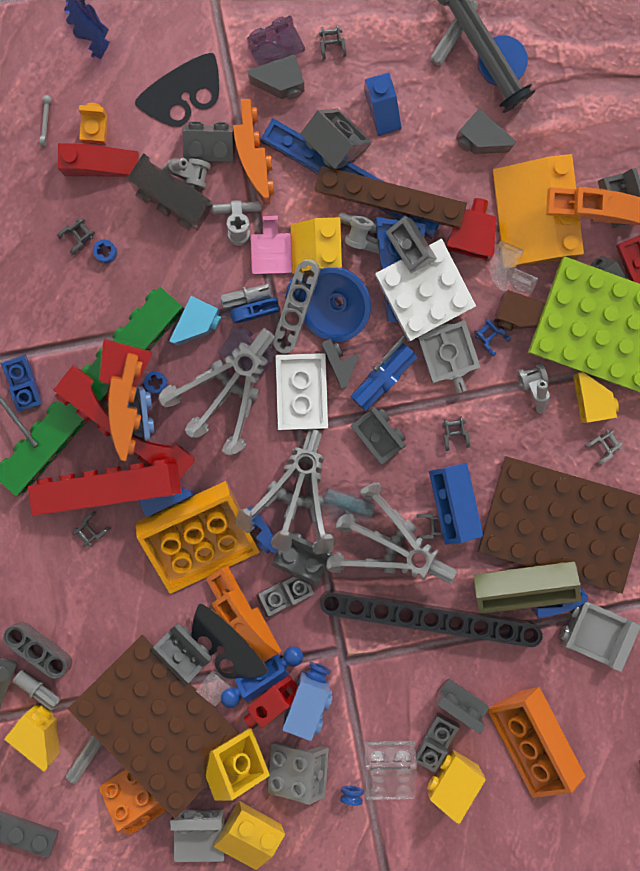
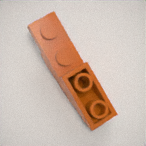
M241 99L243 124L233 125L234 138L244 172L256 193L267 204L270 203V196L274 195L273 180H268V171H272L271 155L266 156L265 148H256L260 147L259 131L254 132V123L258 122L257 107H252L251 99Z
M550 187L547 190L546 215L593 219V222L640 225V197L596 188L578 187L577 189Z
M131 353L127 354L123 377L112 376L109 391L108 408L111 434L118 455L123 461H126L127 455H133L136 440L131 439L133 429L138 430L141 415L137 414V407L128 406V402H134L136 387H132L134 377H139L142 362L138 361V355Z
M228 566L219 569L206 578L217 599L211 603L217 614L252 647L263 662L282 652L258 607L250 608Z

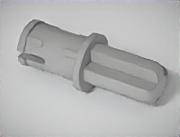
M268 283L248 289L243 287V290L221 296L224 309L271 299Z
M23 669L12 681L27 692L30 699L35 698L49 710L55 709L60 702V698L47 689L43 681L38 682Z

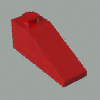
M58 143V169L64 176L138 177L139 152L82 143Z

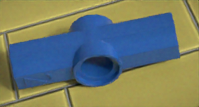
M402 343L392 356L381 365L377 372L373 370L367 376L368 379L350 397L366 411L400 379L399 376L416 360L417 356L408 346Z

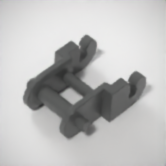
M336 25V29L324 30L321 27L322 32H319V36H322L323 39L320 42L322 59H326V45L335 43L341 46L343 57H345V40L340 36L342 29H339V25ZM337 34V39L326 41L325 36Z
M77 219L73 226L69 227L67 225L57 234V237L61 239L63 234L72 232L78 239V244L70 250L71 255L76 254V250L80 251L85 247L84 243L89 239H93L95 234L94 231H89L84 225L85 219ZM79 227L85 233V236L82 238L76 232Z
M462 416L456 421L448 422L447 419H444V423H442V427H445L446 435L443 436L446 451H449L448 437L454 435H464L466 448L470 447L469 433L464 430L466 421L463 420ZM460 425L461 431L449 432V427Z
M93 511L82 520L83 525L80 528H74L75 532L73 535H78L85 542L83 547L87 545L90 547L92 545L91 542L95 538L97 540L100 539L111 529L108 526L100 534L92 530L88 525V521L97 514L96 511ZM85 527L93 535L90 539L82 532Z
M432 513L416 514L417 518H430L431 520L430 534L417 535V539H434V535H441L443 538L441 525V532H435V520H439V517H433Z

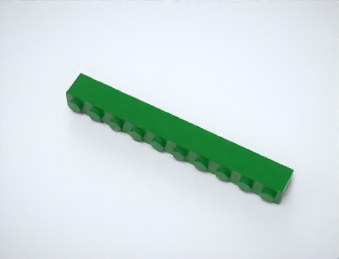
M161 287L157 290L153 289L146 296V303L141 309L136 308L130 314L128 324L124 328L121 326L115 331L112 336L113 341L150 351L182 315L185 308ZM101 348L96 353L97 359L92 365L87 364L82 371L94 379V382L91 384L100 404L103 405L107 400L106 395L109 384L100 382ZM60 401L51 404L46 411L48 415L42 422L40 420L37 421L29 430L31 437L39 444L38 447L34 448L28 438L20 440L13 448L14 454L9 459L5 458L0 462V483L15 496L24 495L28 490V486L34 484L88 421L81 418L76 413L77 408L70 403L67 406Z

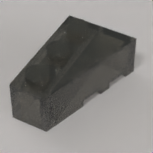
M143 153L127 178L136 191L135 196L147 204L149 201L156 204V209L167 217L170 214L178 218L177 223L185 229L190 230L192 227L198 231L212 210L213 204L211 200L187 183H182L171 176V172L163 168L162 170L151 163L150 157Z

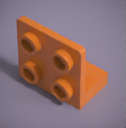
M124 769L99 787L117 832L132 836L167 811L127 769Z

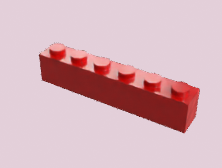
M164 459L152 461V467L144 468V463L128 465L129 470L121 471V467L106 468V474L98 475L97 470L82 472L83 477L75 478V474L59 476L60 481L56 482L52 481V477L37 479L36 485L28 486L32 516L180 494L182 492L177 463L168 464V460Z

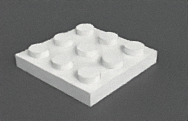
M442 239L429 245L437 259L419 270L410 273L404 261L400 260L374 274L408 342L476 306Z

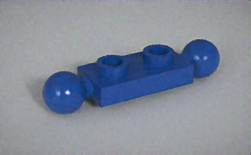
M289 647L285 650L283 658L277 654L264 662L268 671L266 674L247 679L236 678L235 681L238 687L236 689H225L221 694V703L227 708H234L239 704L241 697L248 703L289 676L286 667L300 665L303 661V652L298 647Z

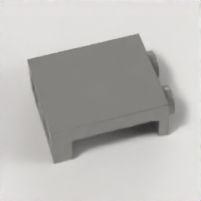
M588 601L570 610L569 615L571 619L568 626L565 625L560 633V644L567 649L577 651L622 672L640 630V625Z

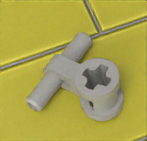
M174 158L163 165L161 170L163 174H171L185 179L184 185L187 187L205 190L207 185L205 183L206 173L210 170L211 164L199 159H189L188 162L185 158Z
M235 200L229 204L212 205L213 215L232 213L227 219L229 241L237 246L246 244L250 239L249 219L242 213L261 211V202L241 203V200Z
M339 213L340 223L352 226L350 234L346 235L345 243L353 248L365 249L368 243L366 240L368 231L377 234L376 223L363 216Z
M540 363L535 368L526 371L523 369L518 370L517 378L522 391L530 392L536 404L537 413H545L550 397L547 389L549 381L545 367Z

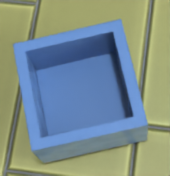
M301 671L297 682L298 689L292 705L285 713L282 730L312 741L314 734L319 735L324 721L322 720L323 710L328 711L333 696H331L332 690H330L329 681L326 683L318 682L308 677L306 672Z

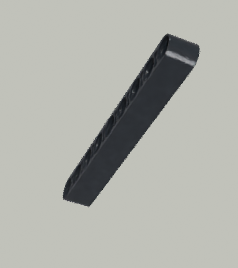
M327 590L320 599L322 611L330 616L525 647H536L543 639L541 629L533 622L527 620L479 614L477 612L338 590ZM330 596L336 597L339 603L335 608H328L324 604L326 598ZM352 601H361L363 603L362 610L352 612L349 609ZM379 604L388 607L387 613L383 616H377L374 613L375 607ZM404 608L412 610V616L408 620L399 618V613ZM429 612L436 613L437 616L436 621L432 624L424 622V617ZM454 616L461 618V623L456 628L449 627V621ZM477 621H485L486 626L482 631H474V624ZM504 624H509V633L504 636L499 635V628ZM529 628H534V636L531 639H524V632Z

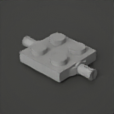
M465 320L455 324L443 323L430 332L417 337L432 384L442 380H453L457 394L467 391L462 376L481 367Z

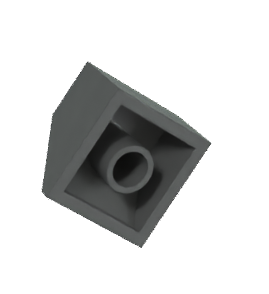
M338 108L317 110L300 133L305 139V144L310 149L317 151L323 157V162L334 169L348 165L372 143Z

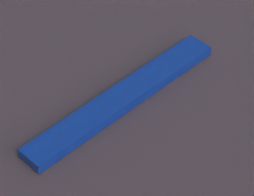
M272 118L260 139L262 143L318 175L321 166L329 167L323 162V157L317 151L310 149L305 144V139L300 133ZM351 162L345 167L337 168V170L383 181ZM380 209L397 220L405 216L411 218L415 223L426 224L424 235L431 239L440 225Z

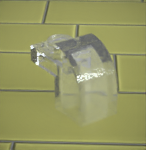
M503 241L499 242L490 262L489 269L492 281L504 292L510 283L519 292L526 293L529 291L532 293L538 278L516 269L524 250Z

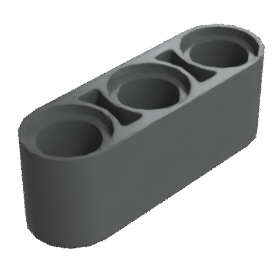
M18 622L5 630L3 634L4 643L48 677L57 679L70 670L72 666L71 656L29 624ZM15 629L22 633V641L14 638L13 632ZM34 644L42 647V655H37L34 652ZM54 659H58L63 663V670H58L54 667Z

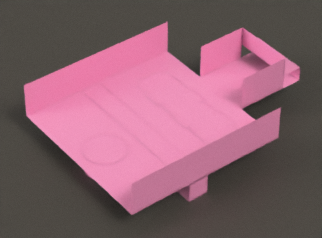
M263 216V234L251 235L252 274L292 273L291 233L278 234V216Z

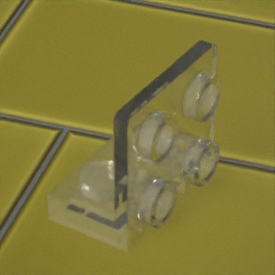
M365 742L366 799H414L416 795L417 774L415 742Z

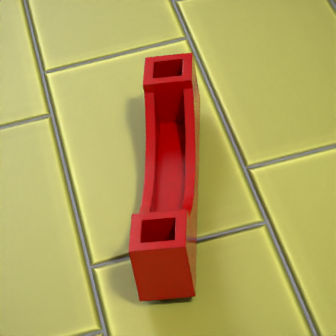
M73 364L53 389L57 393L55 398L66 406L69 403L77 408L76 413L86 421L92 419L98 424L96 428L109 437L111 434L109 414L102 407L93 391L91 384L94 382V379ZM132 433L131 439L136 440L134 452L139 455L137 459L147 467L152 465V461L167 459L168 464L177 463L179 479H181L195 461L194 456L175 441L172 445H164L145 441L143 438Z

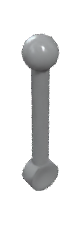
M45 95L42 98L44 112L39 142L40 146L45 147L47 145L46 134L49 105L52 103V98L49 95Z

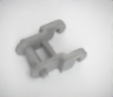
M607 429L605 431L606 434L602 437L596 436L591 439V442L585 444L588 448L598 441L604 446L606 455L603 459L597 461L599 465L613 457L612 452L616 449H622L621 446L624 443H618L613 436L614 429L610 431ZM607 437L614 445L611 449L604 441Z

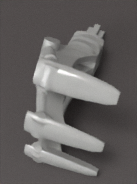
M263 328L250 346L243 342L240 343V349H234L232 352L233 356L228 355L225 358L226 364L223 365L222 361L218 360L210 365L211 369L196 376L195 380L178 389L175 385L165 387L159 394L160 403L164 407L174 406L180 403V399H182L180 394L197 385L201 386L214 378L221 380V385L224 387L213 400V404L201 419L198 416L196 418L193 417L187 424L185 432L192 438L206 434L209 431V425L206 423L219 406L223 405L231 393L234 395L237 393L242 398L234 436L227 438L222 452L229 455L239 453L247 445L245 439L241 438L246 417L249 416L252 401H257L259 389L253 388V385L259 380L257 374H261L264 370L262 365L268 363L262 355L276 337L270 331ZM243 356H247L252 360L253 366L251 369H246L242 366L241 359ZM234 366L236 371L233 377L226 371V369ZM242 375L246 376L245 386L238 382Z
M309 429L303 448L296 447L293 449L292 455L288 460L289 464L284 466L283 471L285 474L278 482L274 480L268 486L267 491L269 492L251 511L246 508L241 509L237 513L235 524L245 533H250L254 529L255 523L252 520L264 508L269 507L276 499L279 501L283 500L285 501L284 504H288L284 515L285 522L282 531L272 537L270 543L272 548L285 552L291 548L292 539L288 532L291 521L294 520L297 508L305 507V509H310L312 522L315 523L318 541L312 545L313 553L316 555L331 553L335 538L331 534H325L320 507H323V497L318 495L317 483L322 478L319 473L322 472V463L324 461V457L321 454H317L322 433L315 429ZM300 462H307L310 464L311 469L304 471L298 464ZM295 475L298 481L294 493H291L283 487ZM309 479L310 496L304 497L299 495L303 480Z
M374 481L366 485L360 491V495L369 500L374 499L387 513V516L398 527L395 535H392L390 538L380 532H373L356 524L355 515L352 513H345V515L338 519L336 523L338 531L347 533L351 532V529L371 538V540L386 546L385 551L387 553L384 555V559L344 560V555H341L340 552H335V554H332L327 559V570L329 572L341 573V570H344V566H361L383 569V573H396V568H400L402 573L406 575L411 569V575L416 578L420 574L423 581L430 573L452 584L458 570L436 560L439 551L431 552V545L427 544L424 548L422 547L423 539H417L413 535L417 528L412 521L408 520L406 522L379 494L382 492V486L379 482L376 483ZM404 539L409 541L414 550L410 551L401 546ZM397 553L407 557V562H396ZM416 553L425 555V566L418 567L415 565L414 556Z

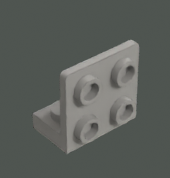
M279 743L271 744L268 793L308 805L325 798L329 748L318 746L310 750H303Z
M183 810L176 819L172 816L170 831H174L175 862L224 861L225 853L213 847L214 842L224 827V810Z

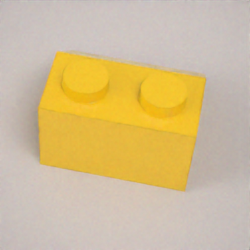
M340 217L314 218L290 225L292 275L295 274L297 266L306 259L316 261L320 269L327 267L342 268ZM308 265L306 268H302L305 274L314 273L311 271L310 265Z
M38 703L22 716L4 739L44 772L60 754L57 718L53 716L51 710Z
M252 728L245 730L210 752L206 779L215 800L232 801L270 776Z
M452 749L449 755L446 754L440 764L441 770L438 775L430 779L427 785V793L429 799L453 821L460 824L486 779L477 763Z
M238 801L214 842L213 847L257 870L273 857L285 836V832L281 823Z

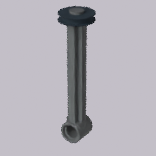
M437 0L440 4L449 6L505 97V100L499 105V107H505L503 113L517 108L535 93V90H530L532 84L522 87L470 0Z

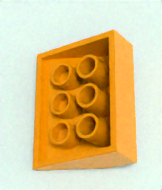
M572 154L544 157L492 170L503 268L559 262L564 256L577 260L584 254L580 218L546 215L547 190L550 187L576 189Z
M227 481L135 522L136 537L169 594L211 576L225 566L230 567L260 553L252 533H245L235 524V518L241 509Z

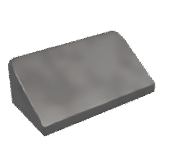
M404 216L386 231L387 236L410 273L437 259L411 218Z

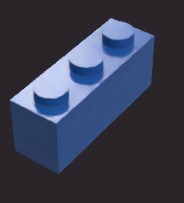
M462 463L429 471L444 543L458 544L483 537L468 464Z

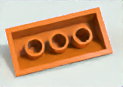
M540 687L521 690L489 707L488 713L532 798L572 793L586 777Z

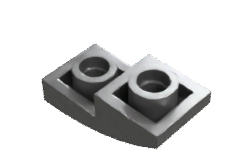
M291 576L257 593L256 596L266 617H269L290 605L313 595L314 592L309 582L296 576Z
M437 712L417 749L413 761L436 773L447 754L448 746L459 730V723Z

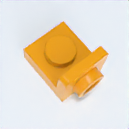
M87 103L86 106L79 105L78 111L81 114L79 140L85 143L106 144L108 114L104 107L97 103Z

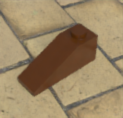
M507 290L503 293L493 321L499 323L498 327L508 331H512L513 328L537 327L545 303Z

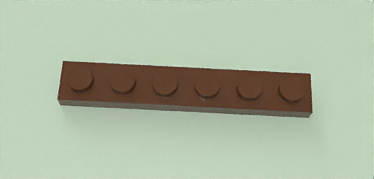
M321 166L315 186V192L456 229L461 227L467 206L466 202Z

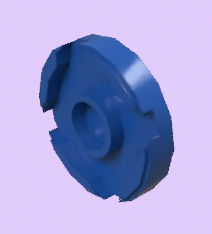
M508 35L494 37L495 43L519 80L528 65V54L524 45L516 38ZM478 57L480 74L482 73L485 77L484 79L489 84L497 86L483 61Z

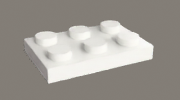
M326 353L276 355L278 430L328 428Z

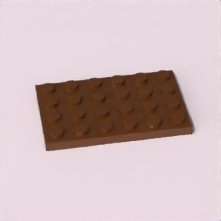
M505 456L478 552L529 567L575 562L580 582L623 594L640 535V495Z
M141 635L67 709L176 819L207 786L206 772L210 752L236 737L239 733L190 683L185 686L150 650L153 645Z

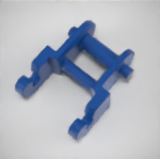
M486 319V325L479 332L477 330L474 331L476 334L475 338H479L484 343L483 347L486 351L495 356L496 352L491 350V347L488 345L489 341L498 333L508 342L511 338L506 335L502 328L498 330L493 325L494 322L492 320ZM491 328L494 332L486 339L483 334Z

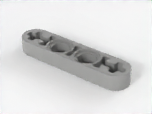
M312 259L303 260L295 270L275 333L276 338L273 340L275 349L280 353L291 352L298 342L320 275V267ZM310 265L311 271L314 274L308 277L306 284L298 283L297 280L300 282L304 280L305 272L302 268ZM301 288L305 290L307 299L303 302L297 301L294 298L295 289ZM288 312L297 313L299 316L298 324L292 325L288 323L286 319ZM287 330H291L288 341L291 344L285 347L282 345L283 341L279 340V338L282 339L286 335Z

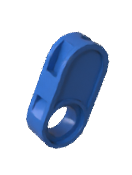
M271 298L230 310L233 323L237 324L280 311V307L278 306L277 298Z

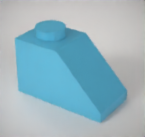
M191 296L170 338V342L178 346L209 335L212 329L216 330L221 322L222 317L219 316V309Z

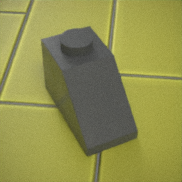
M295 54L247 70L250 84L280 99L286 97L293 99L305 91L304 80Z
M478 109L456 136L458 144L465 151L470 150L473 154L510 152L516 143L508 133L481 109Z

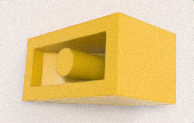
M584 372L574 374L573 380L581 423L617 418L616 412L619 411L617 399L613 397V393Z

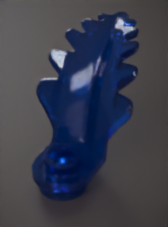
M66 0L67 6L64 8L65 13L70 12L66 22L70 25L74 24L73 34L77 38L92 41L88 48L92 51L91 57L94 58L96 56L101 60L110 41L105 39L109 29L101 23L95 9L90 4H85V0Z

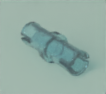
M330 488L327 489L323 503L342 508L347 513L352 511L369 518L372 517L374 512L372 509L375 508L374 502L357 498L352 493L347 495Z

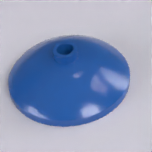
M339 267L320 269V275L304 323L315 335L322 339H331L333 342L349 340L358 335L369 321L371 299L368 290L355 274ZM301 289L299 301L303 302L307 299V293ZM338 297L343 299V304L338 302Z

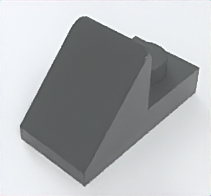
M331 339L321 343V346L326 353L340 388L343 390L348 385L359 354L340 361V357L343 354L338 343L333 344Z

